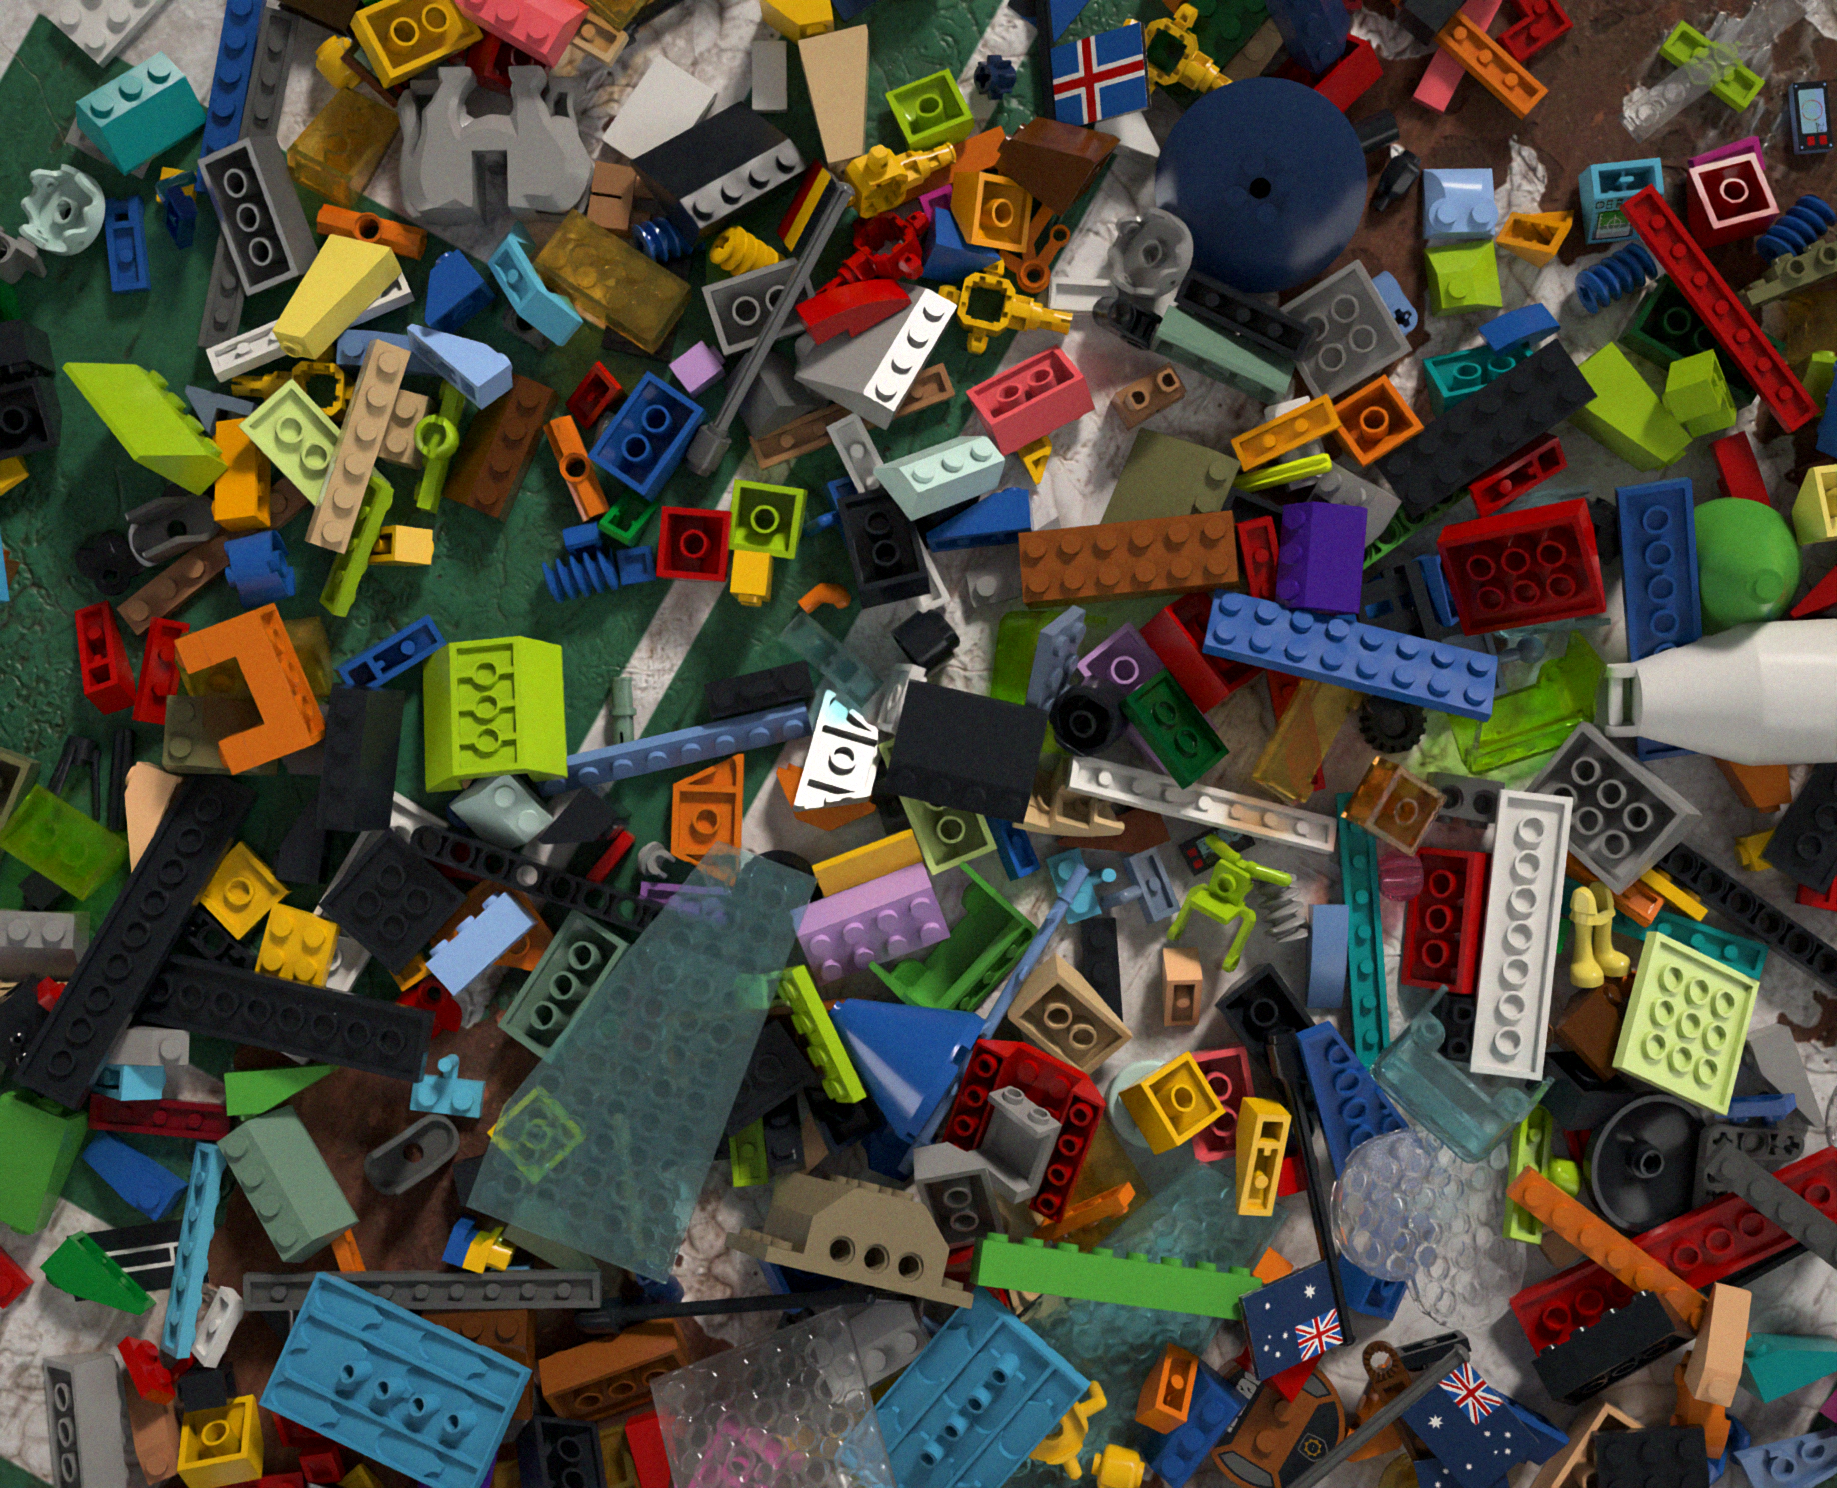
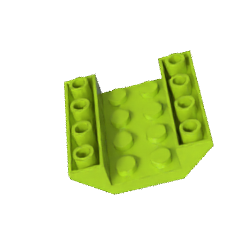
M522 636L448 643L423 659L425 783L427 793L463 789L462 780L523 773H528L533 782L568 779L561 645Z

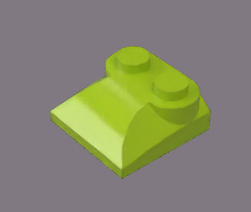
M949 68L885 93V98L903 135L908 151L916 152L921 150L926 152L946 142H949L951 145L964 141L975 127L974 118Z

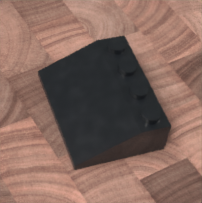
M742 101L735 103L630 161L631 167L691 248L800 187L810 168L808 162L789 137Z
M909 678L883 792L1023 824L1032 793L1050 711Z

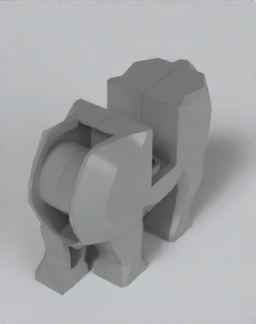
M509 66L508 73L513 82L510 88L513 98L512 112L509 116L489 114L477 119L471 117L470 112L464 105L468 94L477 86V77L470 67H439V79L410 80V89L403 91L397 105L403 133L399 165L400 197L405 211L412 218L426 220L429 224L444 226L473 224L486 226L485 171H489L493 175H507L508 207L516 219L524 225L541 221L554 223L575 222L584 213L589 205L590 195H593L591 188L594 167L585 148L575 115L577 101L586 94V84L583 77H549L550 92L547 94L544 103L541 92L547 83V75L542 66Z

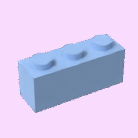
M498 891L495 892L482 904L485 910L476 919L471 915L456 928L459 934L453 940L448 942L444 939L430 951L429 954L433 958L425 965L453 996L462 993L538 923V920L511 891L504 892L502 895Z

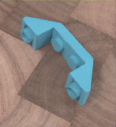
M517 220L497 244L487 264L517 314L555 344L564 346L583 324V320L567 296L547 291L528 260V257L537 246L524 224Z

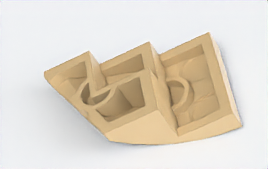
M1062 757L1053 772L1037 768L1024 823L1013 822L1012 824L1014 828L1027 831L1076 837L1121 835L1125 827L1123 821H1117L1110 806L1112 801L1065 790L1070 758Z

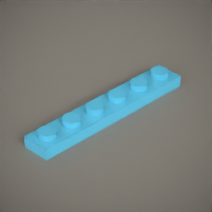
M197 1140L160 1346V1349L176 1359L189 1358L191 1346L196 1339L195 1323L197 1312L202 1305L201 1289L203 1278L208 1270L207 1256L210 1241L214 1236L213 1222L215 1210L221 1197L219 1189L221 1176L227 1163L219 1146L207 1140Z

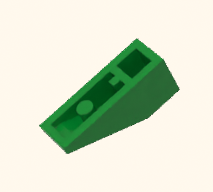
M83 1230L69 1236L39 1267L46 1274L47 1281L55 1288L140 1316L157 1303Z

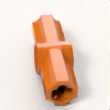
M323 204V207L318 212L316 232L319 235L329 237L330 234L391 247L395 255L419 261L425 253L427 245V231L425 229L382 219L374 213H359L328 204ZM379 226V231L374 238H365V233L369 227Z
M572 416L558 417L549 421L543 428L558 461L560 473L566 480L583 523L603 518L611 508L596 475L595 466L587 457L588 453ZM577 461L585 462L586 469L583 475L576 478L571 477L569 472L571 465Z

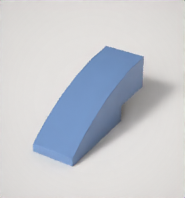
M1308 904V929L1310 935L1306 938V1008H1342L1347 962L1349 905Z

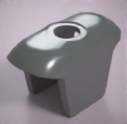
M191 494L186 496L159 497L125 513L126 520L132 523L128 531V541L131 552L137 561L143 566L151 567L186 552L214 537L220 530L221 525L214 521L211 509L213 500L203 494L200 496ZM174 521H182L187 528L186 536L172 538L169 534L170 525Z
M430 1114L383 1143L366 1156L363 1164L369 1182L382 1194L393 1195L396 1193L397 1196L433 1173L457 1152L460 1140L455 1125L441 1114ZM412 1142L418 1143L424 1152L423 1158L415 1163L409 1162L404 1156L405 1146Z

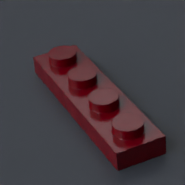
M94 1092L91 1093L88 1128L219 1141L233 1131L234 1115L227 1116V1106L225 1103L171 1098L120 1101Z

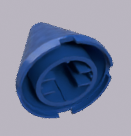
M847 998L844 1003L837 1000L828 1014L853 1068L897 1136L910 1145L933 1113L986 1022V1019L974 1012Z

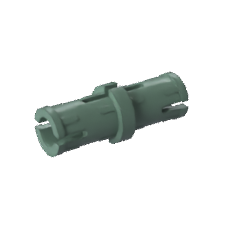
M611 677L612 709H609V716H613V745L634 741L633 716L637 715V710L633 708V677Z

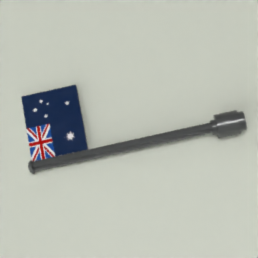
M1455 1344V1348L1286 1488H1312L1398 1416H1401L1463 1488H1488L1535 1450L1540 1443L1469 1363L1470 1354L1468 1350L1460 1344Z

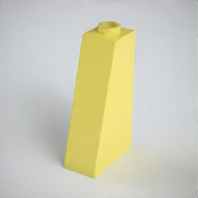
M330 234L272 329L280 343L281 349L289 356L295 358L301 356L316 360L402 272L391 247Z

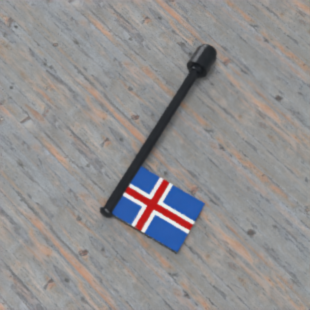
M1035 0L1045 118L1085 127L1151 108L1144 23L1137 22L1054 48L1050 0Z

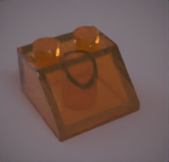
M1375 756L1340 817L1372 837L1413 858L1448 797L1401 765Z

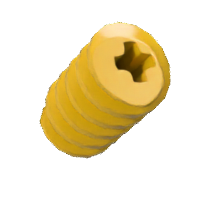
M736 225L728 227L718 235L712 244L709 256L711 262L720 264L724 270H730L734 277L787 260L784 255L777 253L772 247L766 246L763 241L756 239L754 235L747 233L742 227Z

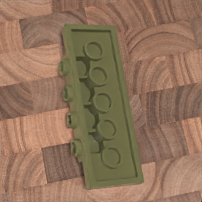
M1824 239L1804 247V254L1793 257L1790 252L1770 261L1772 267L1761 274L1762 279L1743 287V290L1734 293L1746 311L1750 312L1837 277V241L1826 244Z

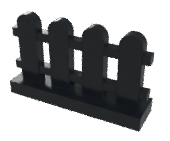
M1418 561L1394 567L1395 575H1392L1391 569L1381 571L1382 579L1361 586L1359 614H1355L1358 623L1410 635L1409 630H1412L1413 636L1442 643ZM1400 595L1402 597L1405 609L1402 608L1399 598ZM1388 599L1392 613L1369 620L1365 606ZM1370 694L1366 699L1367 709L1373 714L1385 713L1386 719L1398 716L1396 709L1411 705L1410 703Z

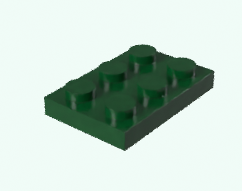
M1166 667L1118 703V706L1182 790L1191 786L1230 753Z

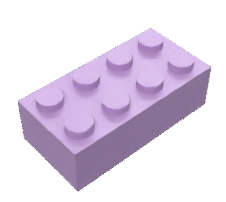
M923 861L790 910L798 940L819 986L869 968L868 965L871 961L881 964L951 937Z

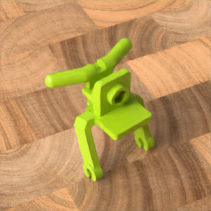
M1211 833L1206 836L1205 842L1222 859L1215 864L1209 886L1203 883L1190 888L1175 922L1169 928L1166 937L1174 942L1179 940L1194 909L1223 925H1227L1237 916H1241L1243 923L1221 969L1230 973L1231 971L1234 972L1238 966L1240 954L1257 921L1255 911L1246 907V902L1243 901L1244 896L1254 887L1253 878L1282 887L1289 886L1292 878L1288 873L1259 865L1252 860L1249 862L1243 860L1241 854L1235 852L1216 834Z

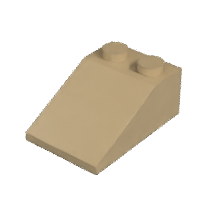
M1054 953L1026 978L1007 1010L1008 1019L1053 1057L1088 1075L1133 1037L1130 1030L1083 976L1057 953Z

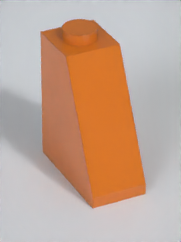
M1713 757L1745 808H1758V813L1781 811L1780 804L1793 803L1787 764L1748 766Z

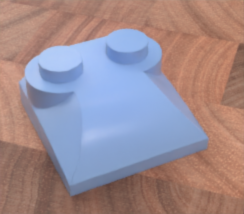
M1492 168L1422 170L1423 239H1492L1495 236L1498 209L1494 204Z

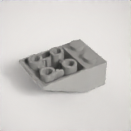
M1331 461L1332 470L1322 474L1306 502L1315 501L1367 508L1366 548L1384 532L1402 501L1357 473Z

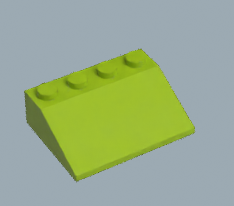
M67 362L62 367L134 461L198 496L229 468L220 456L223 453L222 449L212 439L204 437L202 432L205 429L202 424L193 416L187 415L184 412V409L187 407L185 403L174 393L168 392L166 389L169 385L168 382L155 370L147 372L136 364Z

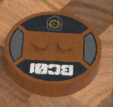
M1232 1357L1217 1372L1250 1401L1210 1454L1219 1469L1231 1481L1242 1488H1286L1344 1440L1345 1415L1341 1399L1327 1375L1318 1365L1312 1371L1293 1403L1289 1404L1262 1382L1255 1380L1254 1376L1232 1361Z

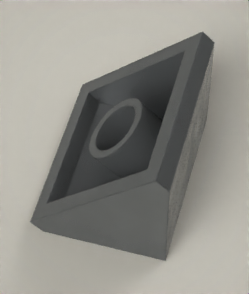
M746 352L723 383L727 394L732 388L750 352ZM784 352L767 353L737 410L755 441L816 408L804 385L794 379L796 372Z

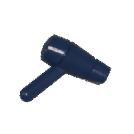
M646 1258L635 1263L634 1270L637 1282L644 1291L628 1304V1307L649 1305L652 1302L666 1304L682 1301L684 1288L673 1274L657 1267Z

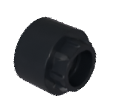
M929 609L924 614L918 610L890 632L909 661L916 666L926 669L924 677L927 679L954 659L953 651L960 646L958 635L936 609Z

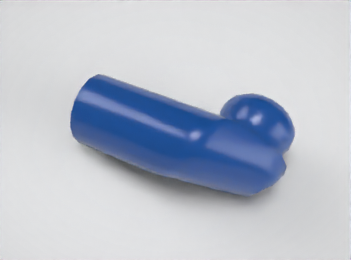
M1725 1414L1726 1420L1731 1421L1728 1438L1731 1441L1729 1459L1733 1464L1739 1465L1733 1452L1750 1448L1751 1435L1737 1417Z

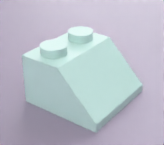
M517 774L479 778L449 804V807L481 840L507 849H513L526 844L553 821L547 805Z

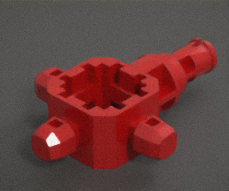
M893 211L880 212L873 219L859 216L852 224L855 232L853 245L856 250L855 254L841 263L842 267L837 270V277L824 285L820 290H817L815 296L837 287L875 278L895 279L897 281L904 275L908 279H917L924 271L921 263L922 249L917 237L930 224L927 216L921 211L912 213L905 218V221ZM894 239L898 242L900 240L903 242V244H896L891 249L892 253L890 255L883 253L881 256L878 253L873 255L872 251L878 252L885 246L884 242L886 240L890 243Z

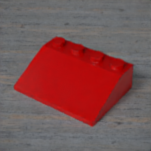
M1585 497L1445 525L1436 542L1465 637L1604 613L1607 610L1595 533Z

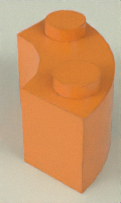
M1686 1350L1681 1363H1677L1674 1368L1673 1378L1674 1383L1677 1385V1402L1675 1414L1671 1416L1669 1426L1701 1424L1705 1431L1707 1457L1720 1460L1728 1438L1731 1421L1726 1420L1725 1406L1694 1399L1684 1381L1692 1354L1691 1350Z

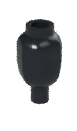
M1404 150L1401 155L1394 156L1390 160L1378 181L1379 195L1372 204L1374 209L1384 213L1390 202L1403 198L1411 189L1419 176L1418 166L1422 161L1417 155Z

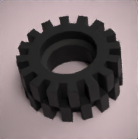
M1411 704L1396 709L1403 714L1405 727L1400 734L1390 736L1381 729L1380 718L1382 714H1373L1364 705L1362 708L1363 714L1359 716V722L1362 724V728H1359L1360 733L1364 734V741L1367 744H1371L1373 746L1372 749L1376 751H1382L1386 754L1408 751L1412 749V746L1418 745L1421 741V735H1425L1426 728L1423 727L1424 723H1427V716L1423 717L1422 711H1425L1424 708Z

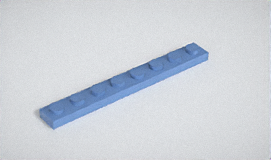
M804 701L567 756L568 779L536 782L541 796L546 797L581 789L585 785L594 786L813 735Z

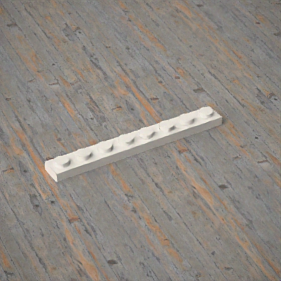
M1072 755L1070 757L1065 787L1067 791L1328 855L1334 852L1337 818L1193 783L1188 788L1182 790L1173 777L1089 756L1078 757Z

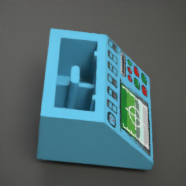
M1660 158L1593 164L1578 176L1586 245L1642 239L1618 207L1651 183L1661 197H1664Z

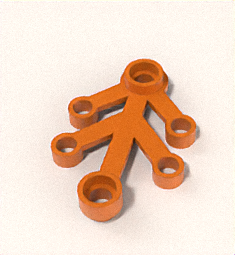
M998 170V175L1005 177V174ZM1043 203L1029 224L1026 253H1021L1023 260L1005 250L998 249V255L1004 259V266L1016 273L1019 287L1030 294L1040 293L1048 287L1051 276L1048 266L1058 250L1065 247L1070 239L1068 227L1062 224L1055 225L1050 231L1049 242L1039 256H1036L1034 243L1051 216L1056 214ZM1056 231H1062L1065 233L1066 239L1057 241L1054 239L1053 234ZM1029 272H1037L1040 279L1037 282H1030L1027 279V274Z

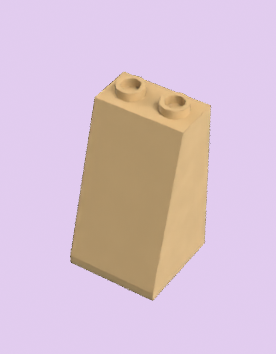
M866 24L798 40L801 65L826 167L839 182H844L845 168L850 162L865 155L870 56Z

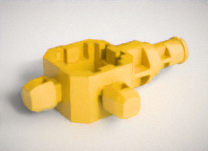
M1185 3L1179 7L1173 16L1176 18L1175 21L1167 17L1150 22L1145 29L1146 49L1159 29L1166 30L1183 41V44L1187 45L1185 53L1171 74L1164 72L1148 62L1147 59L1150 95L1158 86L1155 84L1156 81L1164 86L1179 81L1191 90L1196 91L1198 89L1204 94L1207 91L1211 92L1233 82L1219 73L1220 68L1213 64V59L1198 51L1196 35L1187 30L1188 27H1193L1198 17V10L1190 4ZM1128 18L1126 19L1122 27L1137 23L1139 21Z
M946 142L926 152L909 150L897 156L894 155L892 150L885 148L883 145L879 144L872 147L868 154L853 159L845 168L844 182L851 185L855 190V196L850 197L846 207L853 205L859 216L866 219H873L880 212L897 207L905 199L907 189L922 184L925 178L930 177L931 172L956 163L957 157L953 146Z
M1000 257L1002 260L984 268L982 272L985 274L974 272L966 277L962 291L956 290L957 286L943 285L939 288L938 295L957 305L956 320L962 330L972 332L968 333L967 350L970 353L981 355L985 351L989 339L986 335L997 337L1005 332L1007 328L1027 332V329L1037 331V328L1068 335L1073 313L1043 308V304L1034 302V298L1015 294L1016 290L1010 280L999 278L1003 277L1005 263L1002 257ZM983 287L992 291H1000V294L1005 295L999 322L989 323L979 319H972L971 316L966 315L972 288Z
M331 344L315 362L301 361L292 368V372L274 371L273 374L266 373L264 377L237 375L232 378V381L237 382L238 385L231 384V389L234 396L263 397L264 401H266L291 378L307 394L306 382H310V376H335L338 380L335 393L337 401H333V407L320 409L331 421L341 422L345 418L356 383H353V379L344 369L332 363L336 362V349Z

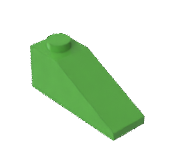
M319 1062L307 1063L306 1065L295 1064L235 1069L224 1073L227 1116L239 1115L240 1121L261 1116V1113L276 1107L337 1070L339 1065Z

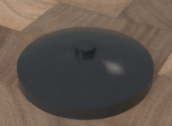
M1638 1092L1632 1101L1593 1129L1584 1153L1583 1177L1587 1194L1594 1207L1602 1216L1624 1229L1634 1232H1647L1688 1213L1692 1209L1699 1137L1702 1129L1706 1126L1705 1121L1694 1107L1684 1100L1664 1092Z

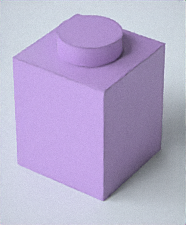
M700 341L669 365L673 374L692 399H695L726 375L721 366L726 362L714 345L708 348L703 341Z

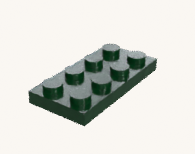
M1190 0L1188 4L1198 10V17L1193 27H1188L1187 30L1196 35L1198 51L1213 59V64L1220 68L1219 73H1221L1269 20L1271 15L1264 0ZM1164 30L1146 50L1148 62L1171 74L1185 53L1187 45ZM1157 81L1155 82L1185 112L1203 94L1198 89L1196 91L1191 90L1179 81L1165 86Z

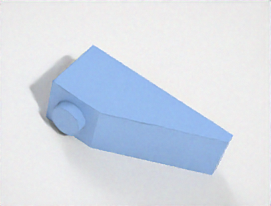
M415 324L407 327L411 351L481 410L513 387L511 372L513 368L511 362L504 354L495 352L487 344Z

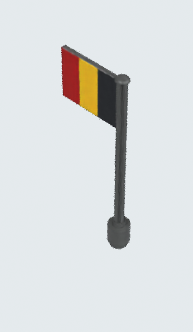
M814 158L776 231L798 263L714 422H710L709 425H700L685 454L687 457L685 465L699 475L709 477L711 472L716 471L732 442L727 436L729 433L727 429L850 197L855 196L854 188L848 183L839 182L826 165L817 158Z

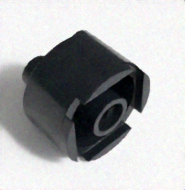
M1089 675L1077 681L1061 694L1051 707L1049 722L1053 725L1056 733L1054 735L1055 740L1065 751L1074 756L1088 757L1089 755L1104 753L1124 735L1129 727L1130 720L1118 706V703L1128 695L1124 694L1115 683L1095 675Z

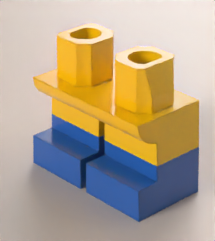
M465 1213L453 1227L442 1261L483 1274L487 1267L505 1272L508 1264L512 1262L518 1245L501 1236L504 1227H497L491 1233L474 1228L478 1218Z

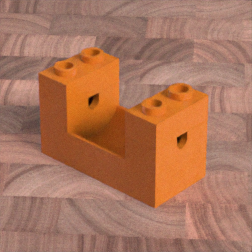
M275 603L174 640L176 645L174 649L175 657L182 668H186L188 674L236 657L263 721L238 730L218 741L220 746L218 749L219 758L223 766L230 769L232 775L312 746L326 737L327 725Z

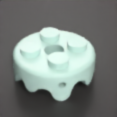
M61 164V169L57 171L44 169L32 171L29 178L33 183V190L29 196L21 201V208L26 213L29 224H24L18 228L20 234L41 249L56 255L71 256L83 251L97 237L104 221L106 206L100 185L87 173L65 164ZM71 208L69 217L65 219L66 210Z
M1153 1058L1128 1063L1109 1082L1106 1090L1107 1112L1113 1127L1127 1142L1142 1148L1151 1149L1118 1093L1142 1076L1167 1063V1061Z

